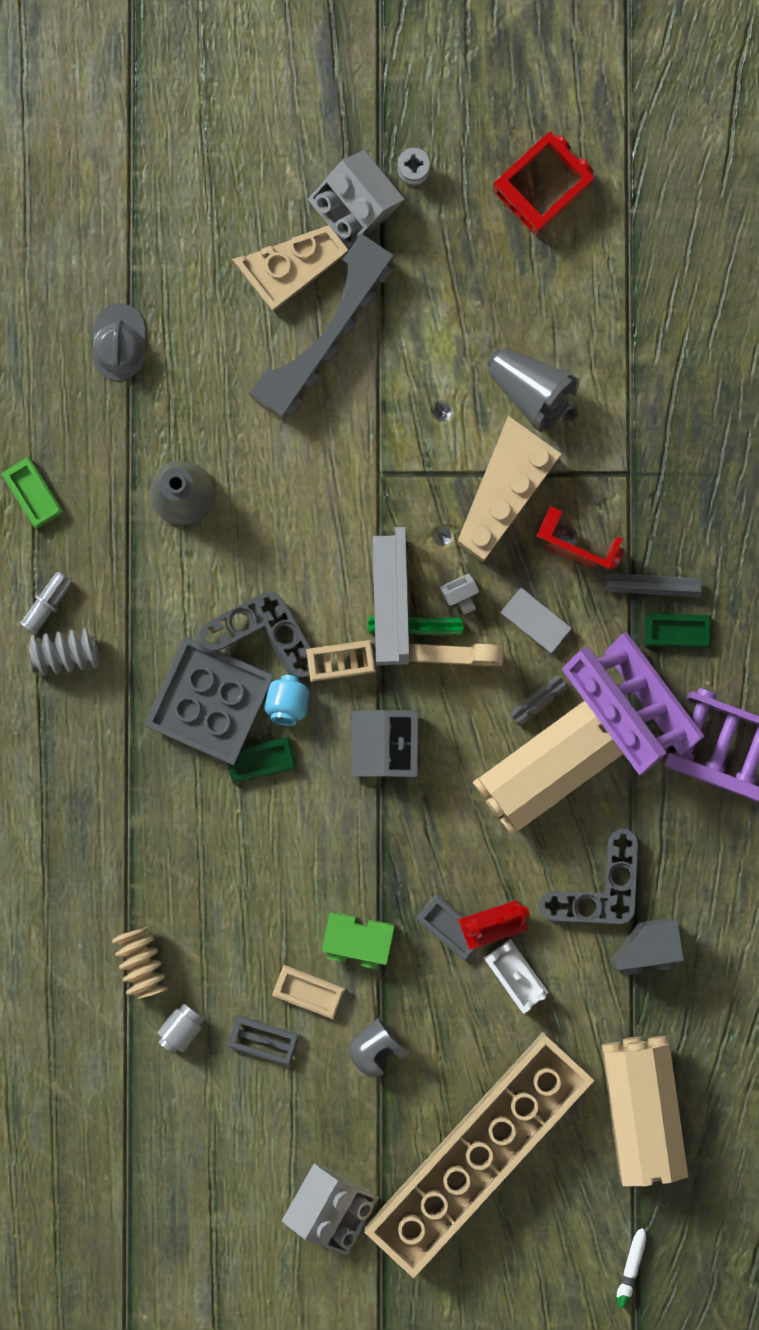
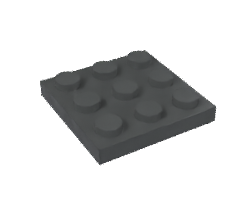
M184 636L144 726L235 766L267 695L269 685L274 679V675L222 652L207 653L199 647L198 642Z

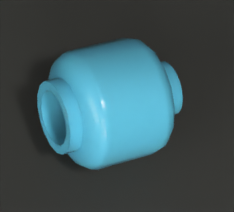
M283 675L280 680L270 683L264 710L271 716L272 722L293 726L296 725L297 721L302 720L306 716L310 691L305 685L300 683V678L292 675Z

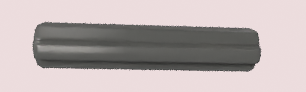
M608 573L605 587L608 592L698 598L702 594V579Z

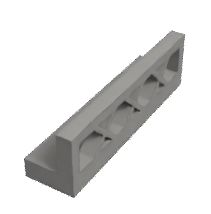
M395 527V535L373 536L376 665L409 664L405 527Z

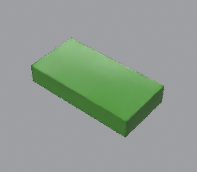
M30 457L25 458L1 473L36 530L64 513Z

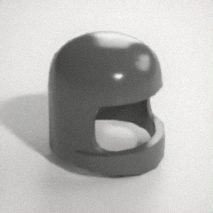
M379 1018L356 1035L349 1044V1055L354 1065L364 1075L372 1078L386 1073L383 1062L391 1054L395 1053L401 1060L406 1059L412 1054Z

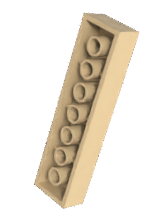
M542 1032L365 1225L364 1233L412 1278H415L594 1082V1079Z

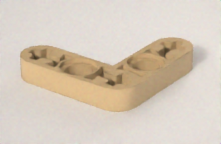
M409 644V662L499 667L503 664L504 646L474 644L473 647Z

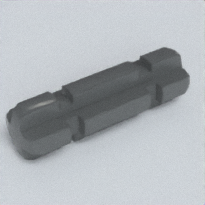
M559 675L547 682L548 685L546 687L542 686L527 698L522 706L518 705L510 712L511 718L517 725H523L530 719V715L537 714L554 700V696H559L567 690V684Z

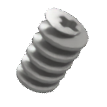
M86 628L82 630L81 638L79 639L73 630L69 631L68 640H64L60 632L56 633L55 642H51L47 633L43 635L41 644H38L34 635L30 637L29 652L34 674L37 667L41 675H47L49 665L53 672L58 674L61 671L62 664L67 672H73L75 662L80 670H86L88 660L93 668L96 669L100 666L96 633H94V637H90Z

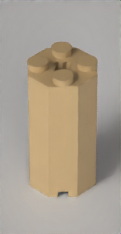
M583 701L472 783L483 798L489 795L490 798L485 802L496 817H500L503 814L504 817L500 821L512 836L624 753L588 704Z
M668 1036L648 1038V1042L643 1041L642 1037H631L623 1039V1045L621 1042L602 1044L620 1183H622V1186L653 1185L652 1182L662 1180V1184L687 1178L688 1172Z

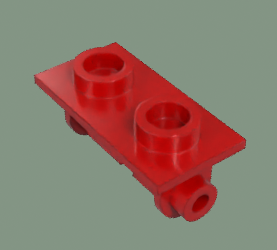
M518 900L460 918L458 922L468 948L472 950L529 931L526 919L530 918V912L526 905L521 907Z

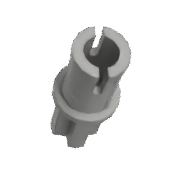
M55 573L40 596H35L37 600L23 620L20 621V624L37 635L52 611L56 612L58 610L55 607L71 586V580L62 573Z

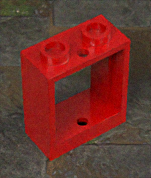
M551 131L544 135L503 173L492 186V192L535 237L593 184L595 178L592 175L594 172L592 167L583 158L578 160L570 152L571 146L566 139L559 134L555 136ZM549 147L578 177L579 181L541 215L510 182Z

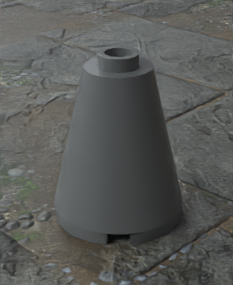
M505 348L502 351L496 350L487 363L490 367L488 374L539 432H542L543 428L548 430L559 420L569 406L566 403L569 393L575 396L580 384L576 376L510 348Z
M181 460L168 463L157 471L151 481L149 496L153 509L162 519L171 524L185 526L207 515L213 504L215 490L209 474L201 466L190 461ZM182 484L180 489L174 490L177 485Z

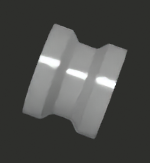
M409 148L402 152L398 158L397 169L400 179L404 183L413 186L419 185L427 179L430 161L425 151L419 148Z

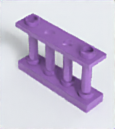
M627 632L623 633L604 652L606 656L597 659L589 647L580 650L562 668L563 672L639 775L649 771L667 754L664 750L665 748L673 745L680 756H682L704 737ZM615 666L625 682L616 685L606 670ZM634 692L645 708L635 711L625 696ZM654 719L664 735L655 738L644 722Z
M699 688L697 693L689 692L686 699L697 702L691 719L700 731L709 707L728 714L710 762L706 761L705 766L693 762L694 755H692L695 747L694 745L682 756H680L677 750L674 754L667 753L661 766L759 802V787L754 785L756 779L753 778L759 763V716L717 701V694ZM741 719L757 725L758 728L742 771L737 773L735 778L724 774L725 767H723V763Z

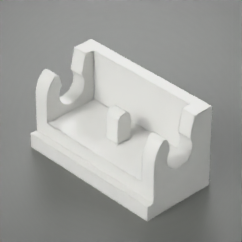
M511 939L484 957L523 1014L529 1011L535 1003L547 997L548 991Z

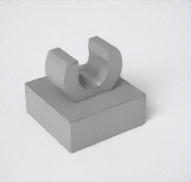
M469 573L439 587L449 606L457 603L464 615L476 610L471 596L479 593V590Z

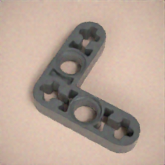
M268 591L207 622L197 634L199 647L207 653H215L263 629L288 675L296 676L301 680L310 676L308 664L305 666L306 672H303L301 668L296 670L293 664L297 660L293 652L289 656L285 654V651H289L299 644L300 649L296 650L295 653L300 660H307L306 649H310L284 600L275 592ZM264 600L269 604L273 602L276 604V608L273 610L276 619L281 615L285 619L279 621L272 628L269 623L274 620L273 616L269 611L264 613L261 609L265 604ZM234 615H245L250 622L249 628L244 631L235 629L232 624ZM224 621L228 632L219 637L217 640L218 645H215L213 641L207 643L205 637L208 635L207 630L210 629L212 633L222 630L224 625L221 622ZM286 627L291 630L293 641L290 644H282L277 640L276 632L279 628Z
M616 829L609 835L606 851L605 893L548 891L543 894L539 901L541 914L553 921L623 924L630 921L635 911L638 842L635 834L627 829ZM620 834H625L626 840L631 841V847H625L624 850L625 858L631 856V864L622 861L612 863V856L619 857V847L614 846L613 842L620 838ZM622 866L628 869L630 879L627 884L619 886L613 882L611 875L615 868ZM611 888L619 891L630 889L629 897L622 895V903L628 906V912L622 913L621 918H616V913L610 910L611 905L617 904V895L610 896ZM552 896H557L558 902L569 903L567 897L574 896L571 905L573 916H566L568 909H558L556 915H551L550 909L545 908V902H551ZM591 898L594 900L596 910L593 915L584 917L579 914L577 906L581 899Z

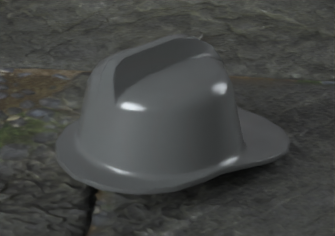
M122 303L109 305L100 312L95 321L93 360L98 371L108 379L116 381L127 380L136 375L143 364L145 354V323L139 311L131 305Z

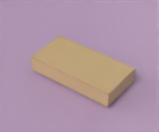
M284 964L272 996L334 1019L345 988Z

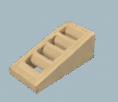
M371 640L306 649L311 682L376 672ZM356 649H362L364 667L358 668ZM349 650L351 669L345 670L342 651ZM336 652L339 671L332 672L330 653ZM318 654H323L326 673L319 674Z

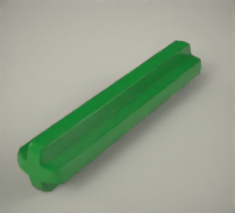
M375 616L368 617L367 631L369 634H375ZM408 617V635L461 636L464 631V621L462 618Z

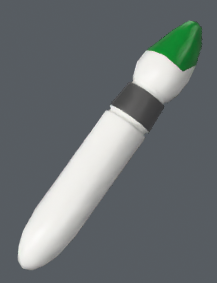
M643 1228L639 1229L633 1238L622 1284L617 1290V1304L621 1309L625 1307L633 1293L632 1286L636 1280L635 1277L638 1273L646 1243V1232Z

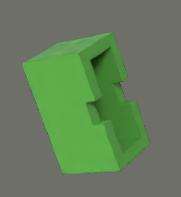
M330 911L322 952L328 953L327 959L345 963L347 962V957L360 959V966L372 969H379V964H387L394 924L370 919L368 920V925L355 923L356 916Z

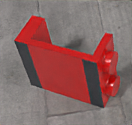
M550 506L533 543L603 575L609 569L614 570L618 566L625 551L624 548L620 547L622 538L617 536L612 541L605 558L602 559L552 536L563 511Z

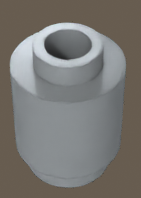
M183 1004L180 1009L176 1008L157 1032L162 1037L158 1043L173 1054L177 1050L183 1053L202 1029L200 1025L204 1018L189 1006Z

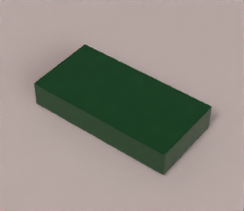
M646 613L644 646L711 648V615Z
M289 737L243 747L235 766L228 764L233 784L297 769Z

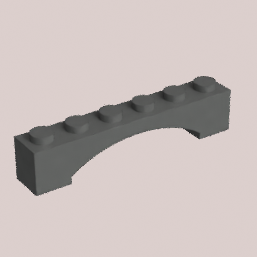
M363 234L359 235L343 258V267L348 270L347 281L342 300L332 321L320 338L298 358L276 370L270 367L266 369L250 392V396L254 401L282 420H284L287 414L291 416L295 414L303 401L299 398L306 387L310 390L313 388L321 376L318 369L324 361L331 362L340 348L336 343L343 334L349 336L358 322L355 316L361 307L366 310L376 296L373 290L379 281L385 283L394 271L395 267L391 265L393 263V255Z

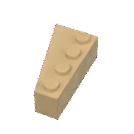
M510 416L507 417L457 541L458 546L482 563L561 456L560 452Z

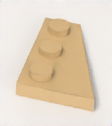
M327 225L293 237L292 240L265 247L258 252L244 257L234 258L232 261L270 310L274 312L346 256L349 250L332 228Z

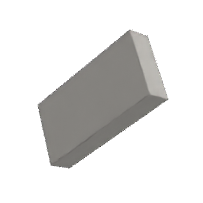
M522 588L516 592L500 612L502 616L550 654L571 630L569 625Z

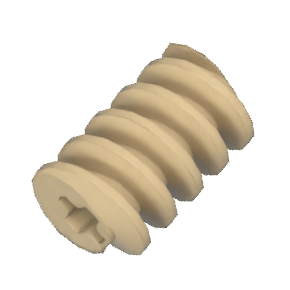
M151 926L120 934L112 940V944L123 945V948L115 953L116 957H125L127 959L119 965V969L130 970V973L122 980L134 985L126 991V995L137 996V999L168 990V986L157 985L158 982L165 978L164 973L154 972L155 969L161 966V961L150 959L158 952L157 948L147 947V944L154 940V935L143 934Z

